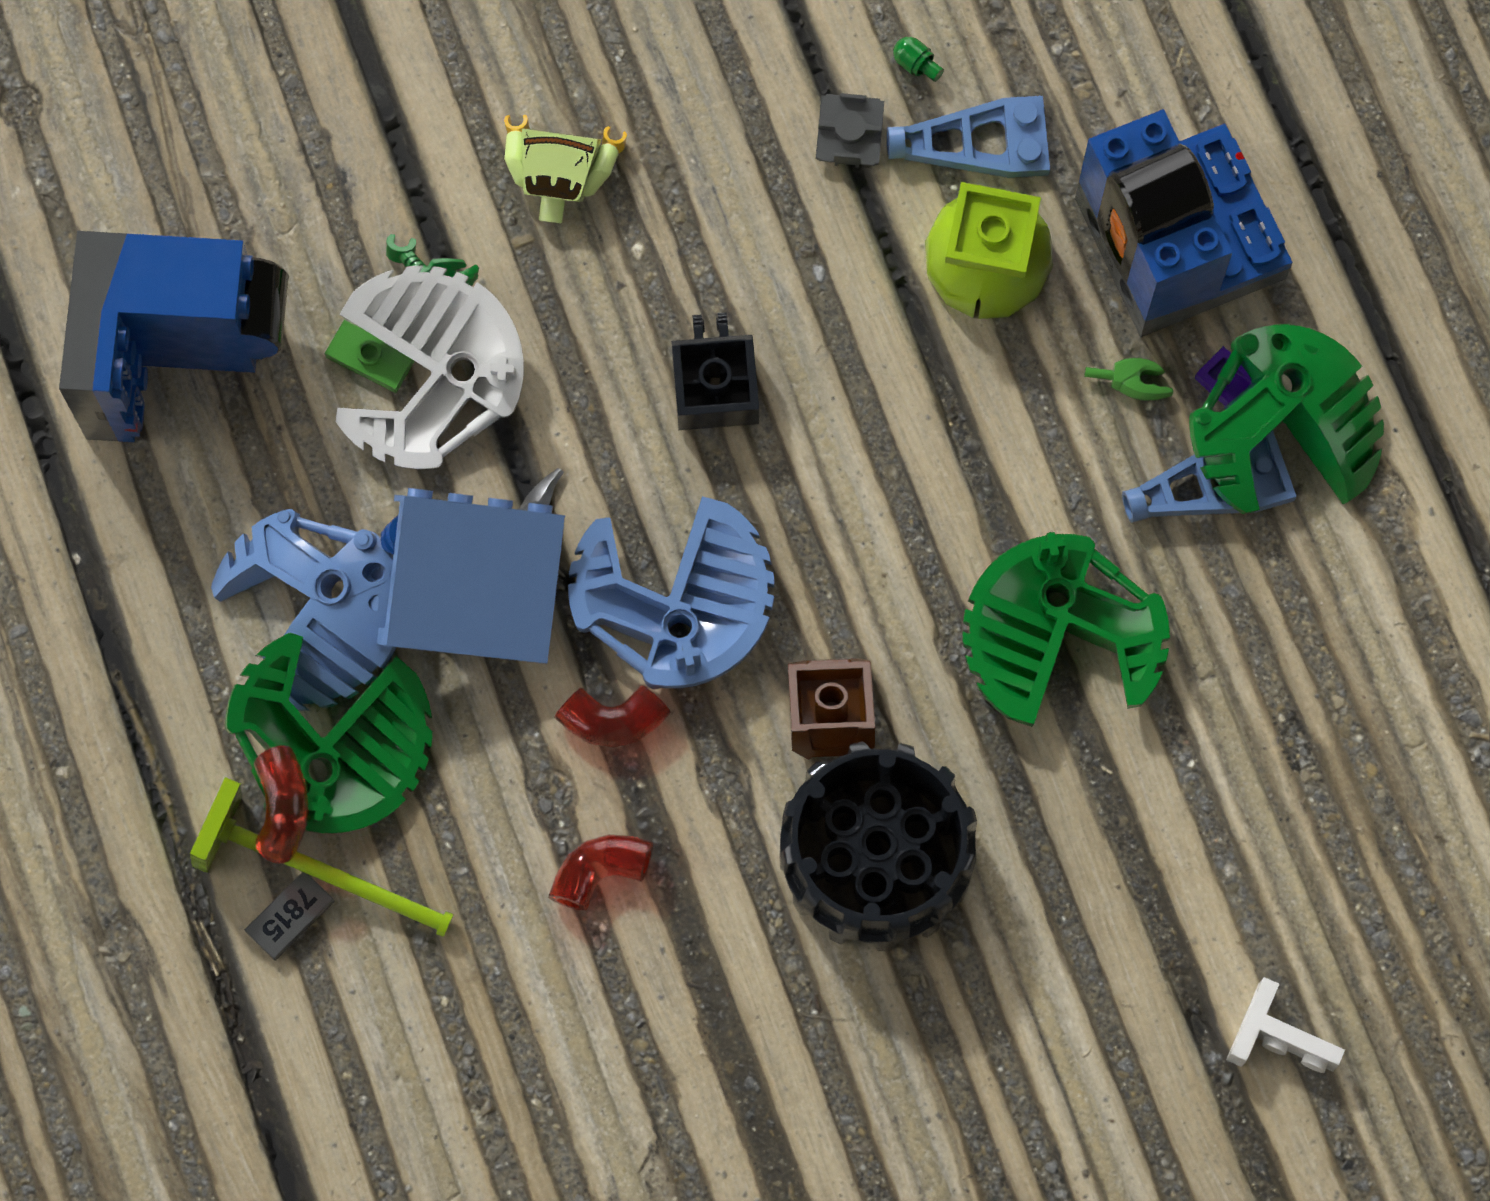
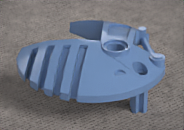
M702 496L671 594L665 597L622 578L610 517L596 519L586 530L575 550V555H582L581 559L571 562L569 578L577 577L576 583L568 585V596L573 621L579 631L583 633L590 631L617 652V656L641 673L646 686L650 689L685 688L707 683L724 675L740 664L751 653L765 632L769 617L763 615L765 609L772 610L774 595L767 593L768 587L774 588V574L766 570L765 564L771 565L767 548L755 542L753 537L760 538V535L738 510L728 503ZM683 623L691 628V632L683 638H677L669 633V629L674 624ZM598 625H605L627 636L651 644L652 647L648 660L628 645L620 643Z
M292 509L272 514L252 526L253 539L249 541L248 535L245 533L235 541V560L231 552L228 551L212 582L213 596L221 602L276 576L310 597L309 601L285 632V634L293 633L303 636L289 700L298 711H311L303 704L315 703L321 708L332 707L338 704L333 700L334 698L342 695L350 699L359 693L354 689L359 684L363 683L368 686L377 678L372 672L377 666L384 669L396 647L377 644L379 627L385 628L394 555L382 548L381 537L372 531L362 529L357 532L336 525H325L301 518L300 514ZM302 528L328 536L329 539L346 543V545L331 558L303 539L298 529ZM342 580L344 585L343 591L338 597L333 598L332 588L335 583Z

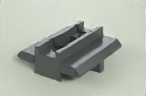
M857 94L821 95L815 159L835 162V166L839 164L855 165L856 168H859V164L879 165L885 101H881L880 98H868L867 95Z

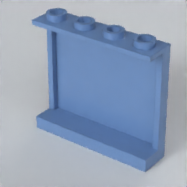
M408 488L407 496L394 495V501L400 502L386 623L385 628L379 627L377 644L547 664L565 515L552 514L553 506L528 503L527 511L512 509L513 501L488 498V506L472 504L473 496L448 493V501L432 499L433 491Z

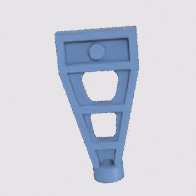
M1043 96L1002 98L911 126L887 127L888 159L904 158V160L1007 178L1049 176L1050 162ZM992 122L1002 124L1005 130L1006 151L1000 155L977 151L972 145V131L978 126ZM951 129L961 131L963 146L961 152H939L933 148L932 135L934 133ZM905 139L911 141V147H906Z
M1272 430L1250 451L1254 488L1260 508L1256 512L1293 502L1297 497ZM1195 454L1142 484L1140 487L1122 492L1124 509L1131 523L1157 516L1240 512L1227 504L1216 493L1210 479L1207 480L1200 467L1207 466L1204 458H1196ZM1196 475L1203 497L1183 502L1176 501L1170 484L1185 476ZM1145 495L1151 499L1150 506H1147Z

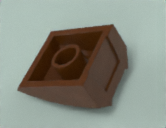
M850 658L803 660L788 663L791 744L793 752L809 760L812 757L847 755L850 744L861 741L865 742L870 749L875 748V716L870 660Z

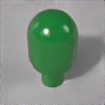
M904 37L895 44L893 49L894 59L897 64L910 74H915L916 76L925 74L934 82L942 76L944 69L933 61L934 54L931 52V49L917 38Z

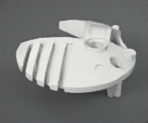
M408 266L401 275L390 277L394 271L390 270L363 283L352 292L340 315L430 370L431 376L401 412L337 408L336 423L344 434L363 451L365 442L372 447V456L378 460L385 462L386 454L394 457L395 466L411 469H434L441 466L443 457L471 436L478 435L500 417H508L514 412L523 384L524 359L520 339L512 319L506 309L489 290L478 282L474 287L466 284L468 276L456 272L454 277L444 275L447 270L446 268L434 266L430 273L420 272L423 266ZM460 360L470 361L474 365V375L467 381H458L452 376V368ZM469 400H473L487 408L485 412L466 425L467 428L440 448H437L438 440Z

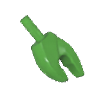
M1123 359L1114 363L1113 370L1085 367L1084 377L1112 380L1111 388L1136 400H1158L1171 397L1174 393L1172 388L1159 387L1155 384L1147 385L1141 381L1140 377L1142 375L1159 376L1165 373L1160 365L1148 359Z

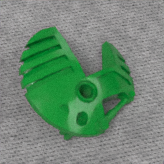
M1297 325L1263 326L1250 330L1232 340L1230 348L1232 353L1217 377L1218 381L1202 408L1193 411L1189 416L1190 438L1195 457L1204 458L1207 466L1200 467L1207 480L1215 479L1220 485L1213 488L1227 504L1242 514L1260 510L1254 488L1250 451L1282 420L1342 504L1348 503L1364 491L1372 480L1380 461L1382 448L1373 454L1372 451L1374 443L1384 435V422L1381 419L1374 424L1373 416L1381 409L1380 400L1376 396L1369 401L1367 392L1374 385L1369 375L1364 376L1362 379L1358 378L1356 372L1362 365L1355 356L1329 336ZM1240 365H1242L1250 376L1252 383L1220 412L1212 411L1226 385L1230 384ZM1283 374L1291 380V392L1286 390L1282 384Z
M1049 532L1045 536L1027 540L1004 552L987 567L973 587L968 602L974 605L973 610L965 609L963 624L970 627V634L962 633L963 647L971 650L973 656L972 658L965 655L967 667L970 673L982 678L985 685L976 682V686L998 712L1007 719L1033 727L1066 631L1117 654L1127 709L1141 707L1154 691L1163 671L1154 673L1156 667L1166 663L1169 648L1161 650V644L1170 639L1169 620L1162 597L1156 593L1147 594L1121 573L1120 568L1095 549V543L1090 537ZM1091 563L1110 580L1114 579L1141 602H1130L1085 583L1084 579L1089 564ZM1051 592H1060L1066 597L1068 602L1064 606L1055 607L1047 601L1046 595Z
M287 633L272 641L255 655L256 657L263 658L258 665L249 663L242 670L240 676L247 677L248 679L244 685L235 684L232 689L226 710L225 729L229 734H235L252 767L251 772L266 799L263 808L267 815L293 828L322 834L350 832L372 825L387 817L406 800L402 793L406 789L410 792L414 791L419 783V780L415 777L417 770L425 771L429 758L423 752L425 745L428 748L432 746L433 731L426 726L425 715L432 718V713L423 684L417 673L395 656L325 737H321L289 700L303 636ZM245 731L251 733L286 771L285 777L277 787H275L265 765L261 764ZM313 760L323 762L327 768V776L322 782L313 780L309 774V766Z

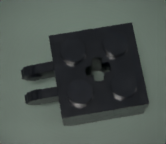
M727 312L718 313L716 318L719 337L704 338L705 326L702 315H692L694 339L671 341L678 431L759 424V399L753 335L729 336ZM711 378H720V384L711 385Z

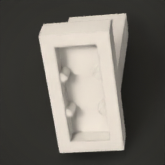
M1263 977L1257 986L1226 1060L1242 1067L1249 1057L1256 1038L1263 1040L1262 1046L1274 1053L1286 1055L1288 1051L1301 1057V1063L1314 1071L1325 1073V1070L1328 1069L1333 1072L1339 1066L1345 1049L1267 1015L1279 983Z

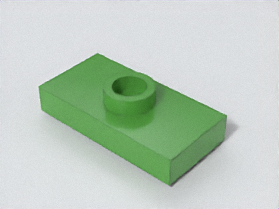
M346 320L342 322L324 353L327 359L394 393H397L415 362L369 332Z

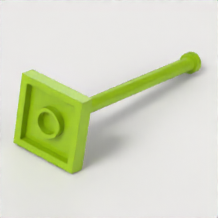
M224 778L190 852L192 867L208 873L221 842L227 844L230 840L436 929L437 935L445 936L454 914L447 911L445 914H441L236 825L237 820L233 819V816L242 799L241 784L229 778Z

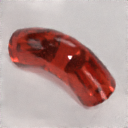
M640 685L621 705L613 707L604 706L581 687L566 700L554 718L569 732L589 744L614 748L640 741L655 730L669 716L671 711L659 697L643 685Z
M280 745L265 750L254 762V767L263 786L266 801L265 821L256 837L255 844L260 855L266 860L283 864L289 862L294 857L302 842L308 820V795L305 779L293 749L289 746Z
M607 834L585 841L565 858L554 878L548 898L562 906L586 911L595 887L604 878L615 875L642 882L651 861L653 842L633 836Z

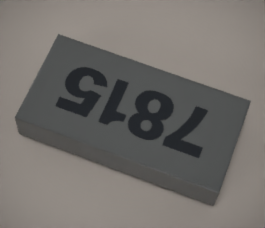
M302 872L244 930L276 961L335 901L311 876Z

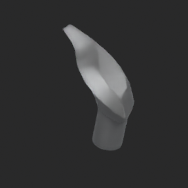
M557 468L542 479L530 491L521 507L517 510L527 511L528 503L549 505L553 490L564 471Z

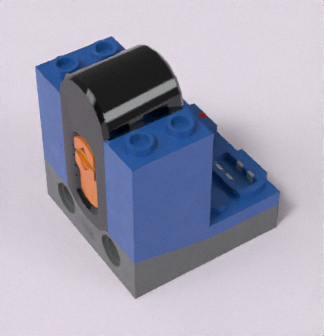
M1162 109L1088 139L1075 200L1140 338L1287 278L1293 262L1284 245L1285 240L1269 207L1266 208L1254 184L1251 170L1235 137L1232 138L1225 123L1179 141L1165 110Z
M77 231L59 390L86 440L135 443V437H140L145 411V402L141 391H146L148 385V369L143 366L255 373L257 359L262 360L263 358L271 357L278 353L282 347L289 275L284 268L273 261L248 255L243 240Z

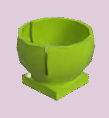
M961 182L958 198L949 202L941 209L925 240L928 279L946 305L973 318L976 302L980 298L981 305L978 319L1009 317L1035 301L1053 268L1050 230L1047 223L1038 213L1041 197L1006 191L1002 188L996 189Z

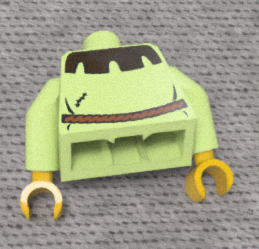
M510 115L505 116L504 122L507 135L504 159L515 184L523 188L524 194L541 196L538 219L540 221L562 223L565 200L583 202L584 197L594 195L611 175L618 154L625 148L627 133L624 131L621 139L612 140L609 138L611 129L609 126L604 129L601 145V139L531 130L527 115H523L524 121L521 125L512 126Z

